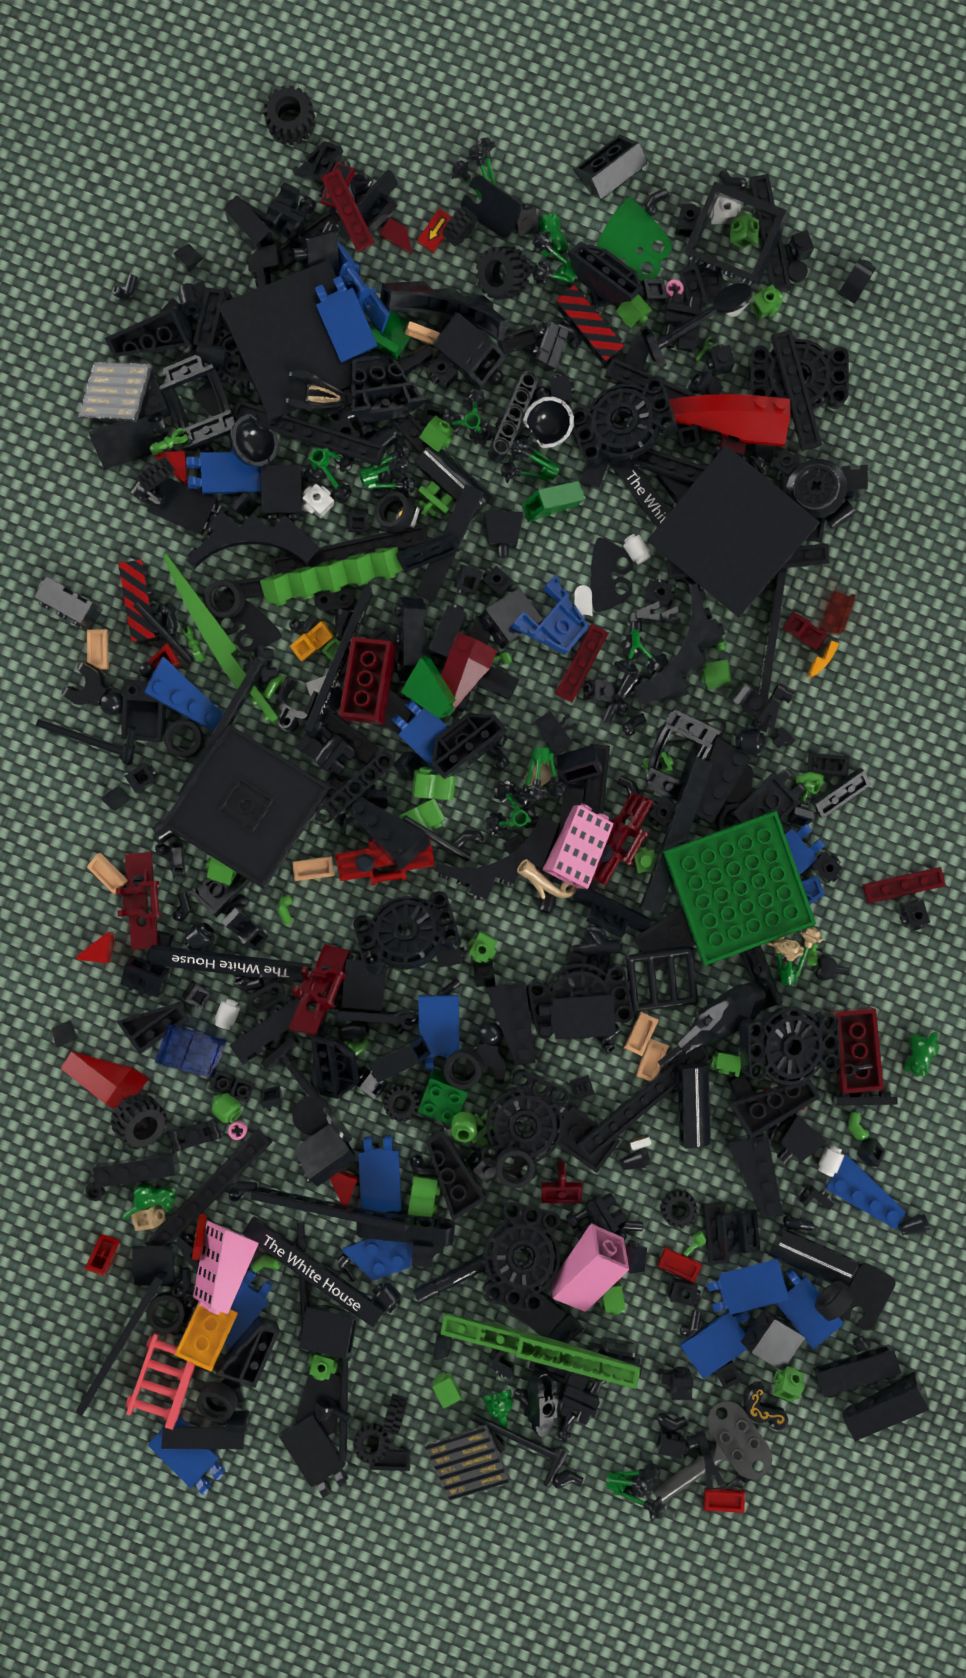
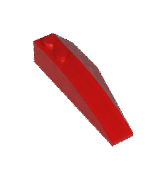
M741 394L700 395L669 399L676 422L689 426L695 424L706 431H710V429L718 431L725 437L731 435L739 438V441L744 443L785 446L790 419V399Z

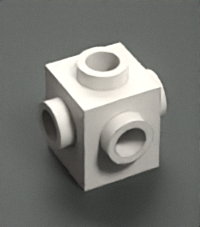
M317 484L313 487L309 486L303 493V507L310 514L314 512L320 519L334 506V500L330 497L331 493L324 486L319 487Z

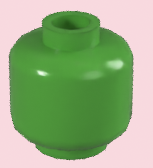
M229 1093L218 1094L212 1100L211 1112L221 1122L233 1123L241 1115V1103L230 1096Z
M459 1112L452 1119V1136L459 1142L473 1140L477 1134V1118L469 1112Z

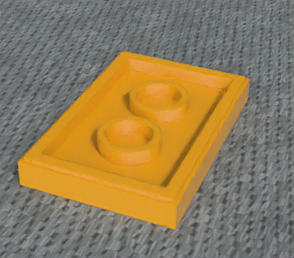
M197 1304L174 1355L212 1372L238 1312L230 1309L228 1314L220 1311L218 1315Z

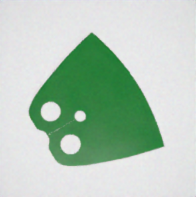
M630 197L613 214L596 245L606 249L618 259H624L625 264L637 272L640 282L644 279H656L661 270L660 261L667 258L672 249V243L663 229ZM658 240L664 243V250L660 253H656L652 249V244ZM641 247L643 249V253L638 254L636 252L637 248ZM644 262L652 264L653 271L650 274H644L641 271V265Z

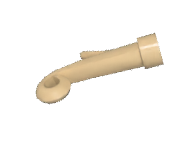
M527 859L522 861L517 869L520 875L527 878L535 886L542 899H545L544 890L559 898H569L577 891V888L572 885L566 891V887L570 885L566 882H563L559 889Z

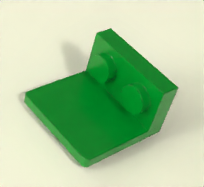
M389 311V318L383 334L376 329L373 323L370 329L378 345L376 349L384 354L390 353L397 361L411 336L404 333L409 321Z
M434 1068L418 1113L452 1125L454 1116L461 1112L469 1089H456L446 1081L443 1071Z

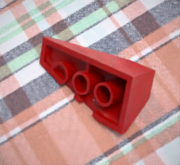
M73 1051L60 1068L112 1109L119 1106L120 1102L123 1099L125 1101L128 1096L140 1093L150 1079L133 1067L97 1059Z

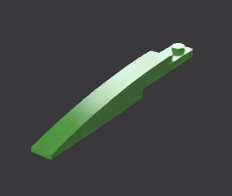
M167 554L163 555L190 615L219 664L238 690L246 676V672L234 657L240 651ZM254 685L249 699L255 707L258 705L263 710L261 715L267 723L271 721L275 725L278 722V715Z
M450 1313L444 1314L441 1335L513 1353L518 1358L637 1389L641 1367L489 1321L484 1323Z

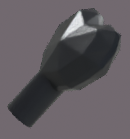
M821 955L818 958L819 967L816 970L818 979L824 981L833 978L836 974L849 975L850 969L838 966L836 961L829 955Z

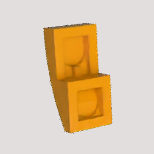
M321 621L307 634L299 637L290 647L300 661L303 662L328 644L335 635L326 623Z
M831 641L827 644L823 657L817 656L813 659L806 678H813L826 667L834 656L839 643Z

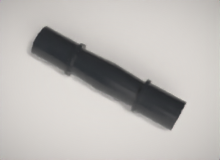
M483 1253L469 1261H465V1264L444 1273L438 1278H432L430 1281L413 1289L418 1303L422 1304L437 1295L439 1296L441 1292L460 1284L470 1277L474 1278V1276L485 1271Z

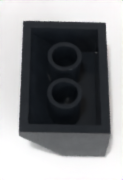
M619 134L574 168L573 171L591 195L602 199L609 196L616 187L623 185L632 175L639 173L648 163L640 143Z

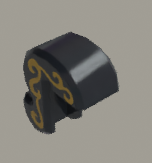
M755 1381L750 1384L745 1390L743 1406L749 1418L756 1423L768 1422L774 1430L784 1429L789 1423L784 1409L761 1402L764 1385L761 1381Z

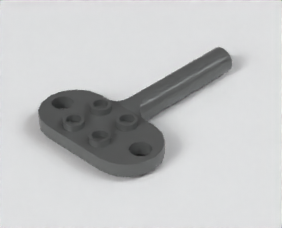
M722 1400L715 1403L710 1408L707 1416L708 1428L716 1441L715 1446L710 1449L714 1464L717 1466L723 1461H728L741 1476L748 1479H758L764 1476L770 1470L772 1453L745 1410L734 1401ZM720 1407L727 1410V1416L724 1418H719L716 1415V1410ZM700 1456L653 1489L656 1499L660 1496L663 1504L705 1474L703 1456ZM754 1461H761L763 1463L761 1471L752 1469Z

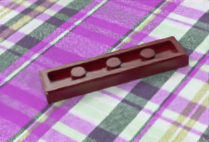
M339 168L321 176L357 253L375 245Z
M591 624L555 695L570 703L574 701L609 632Z
M936 867L862 884L866 903L869 904L944 887L946 884L942 867Z

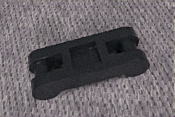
M217 1118L168 1132V1139H171L172 1153L222 1138L221 1131H218ZM209 1127L211 1134L206 1135L204 1128ZM184 1135L185 1142L180 1143L178 1136Z

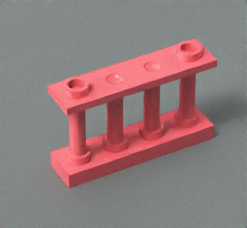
M156 1331L154 1335L149 1336L146 1347L149 1349L134 1393L129 1395L125 1407L128 1410L126 1414L131 1415L134 1409L137 1408L164 1417V1420L167 1421L165 1428L173 1430L196 1365L187 1361L185 1368L178 1369L151 1360L155 1348L175 1354L178 1348L176 1345L158 1340L161 1332ZM148 1368L178 1377L177 1380H180L179 1387L172 1389L145 1380ZM141 1388L171 1397V1400H173L172 1407L165 1409L138 1400Z

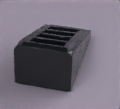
M809 753L807 773L814 772L822 775L847 777L849 774L850 757ZM815 758H818V769H814ZM823 759L827 760L826 770H822ZM831 760H835L834 770H830ZM839 761H843L842 771H838Z

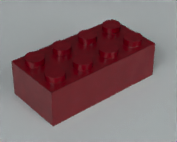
M352 637L339 716L345 721L384 725L396 646L391 641Z
M863 1007L831 1010V1014L837 1016L839 1020L840 1067L836 1070L838 1090L842 1093L884 1090L876 1009ZM845 1063H852L853 1065L871 1063L872 1068L855 1071L854 1075L847 1076L845 1073L851 1072L853 1068L851 1066H843Z

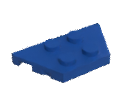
M364 1239L345 1246L342 1250L374 1281L410 1268L413 1243Z

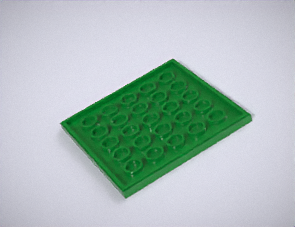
M777 810L663 851L703 966L816 925Z

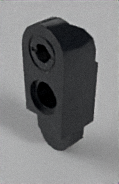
M535 1372L528 1380V1422L532 1423L534 1433L541 1437H546L553 1428V1419L557 1418L558 1385L556 1380L548 1374Z

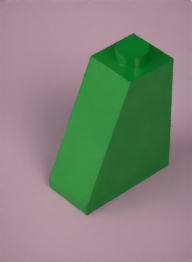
M579 481L537 490L522 503L527 522L578 506L585 500L584 491Z
M427 656L420 658L401 693L439 719L450 716L455 708L453 704L456 698L432 660Z

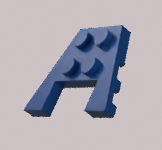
M555 574L543 590L557 602L556 606L539 625L523 611L511 627L565 655L589 626L576 605L573 606L570 602L566 589H562L559 584L560 579Z

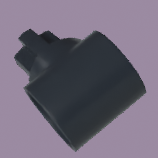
M138 480L129 492L144 503L145 501H151L158 506L165 503L166 497L156 491L155 487L146 492Z

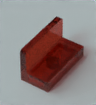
M833 591L820 629L837 636L842 634L845 630L856 594L852 593L847 596Z

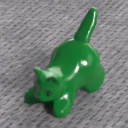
M556 213L543 215L542 220L537 221L538 231L542 233L546 231L551 232L549 243L553 246V249L566 253L569 247L566 236L561 232L560 218L556 216ZM546 250L540 251L544 257H549L551 252L548 253Z
M933 1032L928 1038L917 1033L909 1038L908 1044L912 1048V1053L904 1063L903 1069L905 1072L912 1071L916 1077L927 1076L930 1062L939 1050L938 1032Z
M151 1183L139 1184L133 1192L134 1207L126 1211L122 1219L126 1220L139 1210L155 1205H160L165 1208L166 1212H169L170 1207L176 1201L174 1195L177 1188L162 1186L155 1189Z
M510 1389L482 1397L488 1413L498 1418L499 1424L507 1428L506 1416L512 1408V1391Z

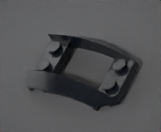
M194 355L165 367L162 373L163 381L159 388L167 402L176 430L179 428L184 430V434H180L179 437H183L185 434L188 437L186 442L181 443V449L183 451H197L196 447L230 434L235 422L228 398L214 365ZM207 375L221 413L190 426L175 388Z
M676 707L673 708L656 738L647 768V788L678 801L693 757L705 760L712 747L713 739L721 731L707 722L705 723L678 710ZM672 731L695 741L687 757L681 780L657 769L662 751Z

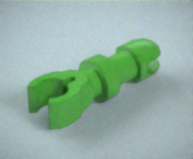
M183 428L175 430L171 437L166 436L163 441L152 444L150 447L151 453L158 455L162 453V450L168 447L172 448L173 444L186 442L188 440L186 434L183 437H179L180 434H184Z
M187 625L188 632L183 627V634L189 642V648H192L195 660L200 663L207 660L201 647H199L200 642L195 638L191 626Z
M813 943L812 947L808 950V966H817L818 964L816 952L818 945L816 943Z

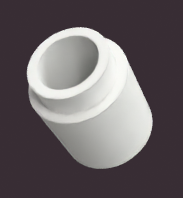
M632 534L624 540L625 544L623 547L637 565L651 557L649 554L650 550L640 535L635 536V534Z
M231 999L221 1001L215 1017L216 1026L226 1030H230L231 1026H234L240 1011V1007L237 1006L238 1002Z
M830 1145V1148L825 1147L818 1164L820 1166L818 1170L833 1177L838 1172L844 1158V1154L841 1153L842 1149L834 1145Z

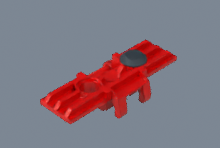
M368 841L369 848L335 854L340 881L370 877L371 885L396 879L407 880V870L435 866L431 845L401 871L374 875V868L394 864L371 841Z

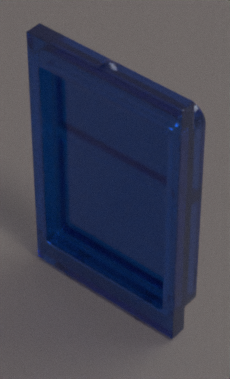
M168 1024L155 1063L212 1077L214 1070L217 1069L227 1040Z

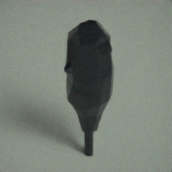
M744 983L729 989L716 999L708 997L706 999L708 1005L697 1012L691 1028L678 1041V1046L657 1061L658 1064L663 1068L681 1053H690L707 1045L719 1043L738 1032L739 1026L744 1019L754 1020L763 1010L766 998L765 991L756 983Z

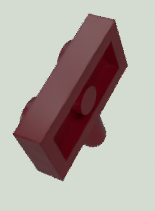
M558 1161V1182L541 1183V1202L582 1203V1182H566L565 1162Z

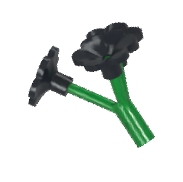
M634 629L626 637V640L621 642L623 655L626 657L625 661H615L614 666L617 667L618 671L625 672L628 675L637 674L639 670L632 662L641 653H644L650 662L647 665L648 673L653 675L655 672L659 673L663 670L664 666L668 663V659L664 653L656 656L650 654L643 645V638L640 637L639 630Z

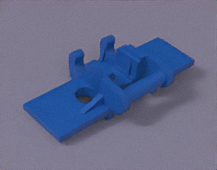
M338 242L339 276L343 279L347 290L354 289L363 312L365 311L376 329L383 334L390 313L376 294V289H370L361 280L360 266L354 262L345 247Z

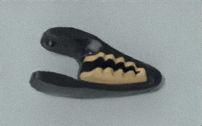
M304 370L288 373V377L291 380L303 381L307 391L304 402L288 397L284 401L286 404L300 409L332 408L346 404V394L316 375Z

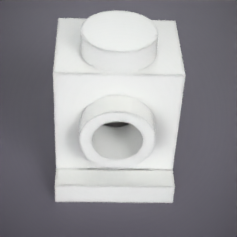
M718 198L711 212V224H731V219L740 215L741 205L727 198Z

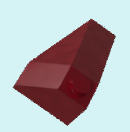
M459 632L455 637L441 675L456 698L453 704L455 706L454 710L460 705L471 689L477 685V682L484 674L490 670L497 650Z

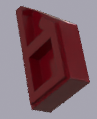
M389 217L379 234L380 237L411 255L412 248L407 228Z

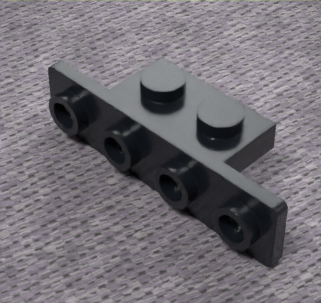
M389 169L356 203L370 234L397 207L395 200L388 197L398 185L395 176ZM340 220L336 225V229L341 237L347 240L350 236L342 220Z
M578 888L573 895V899L590 907L586 919L587 922L601 927L603 930L619 938L625 935L627 926L643 932L651 923V918L591 888Z

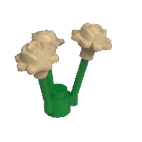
M808 927L806 930L799 932L805 939V948L800 946L797 941L789 940L788 937H781L767 943V945L774 947V951L777 953L778 974L782 984H796V977H800L801 968L809 948L812 947L813 943L823 941L818 929ZM781 953L788 960V964L784 965V967L782 965ZM798 956H801L796 969V967L792 965V961H794V959Z

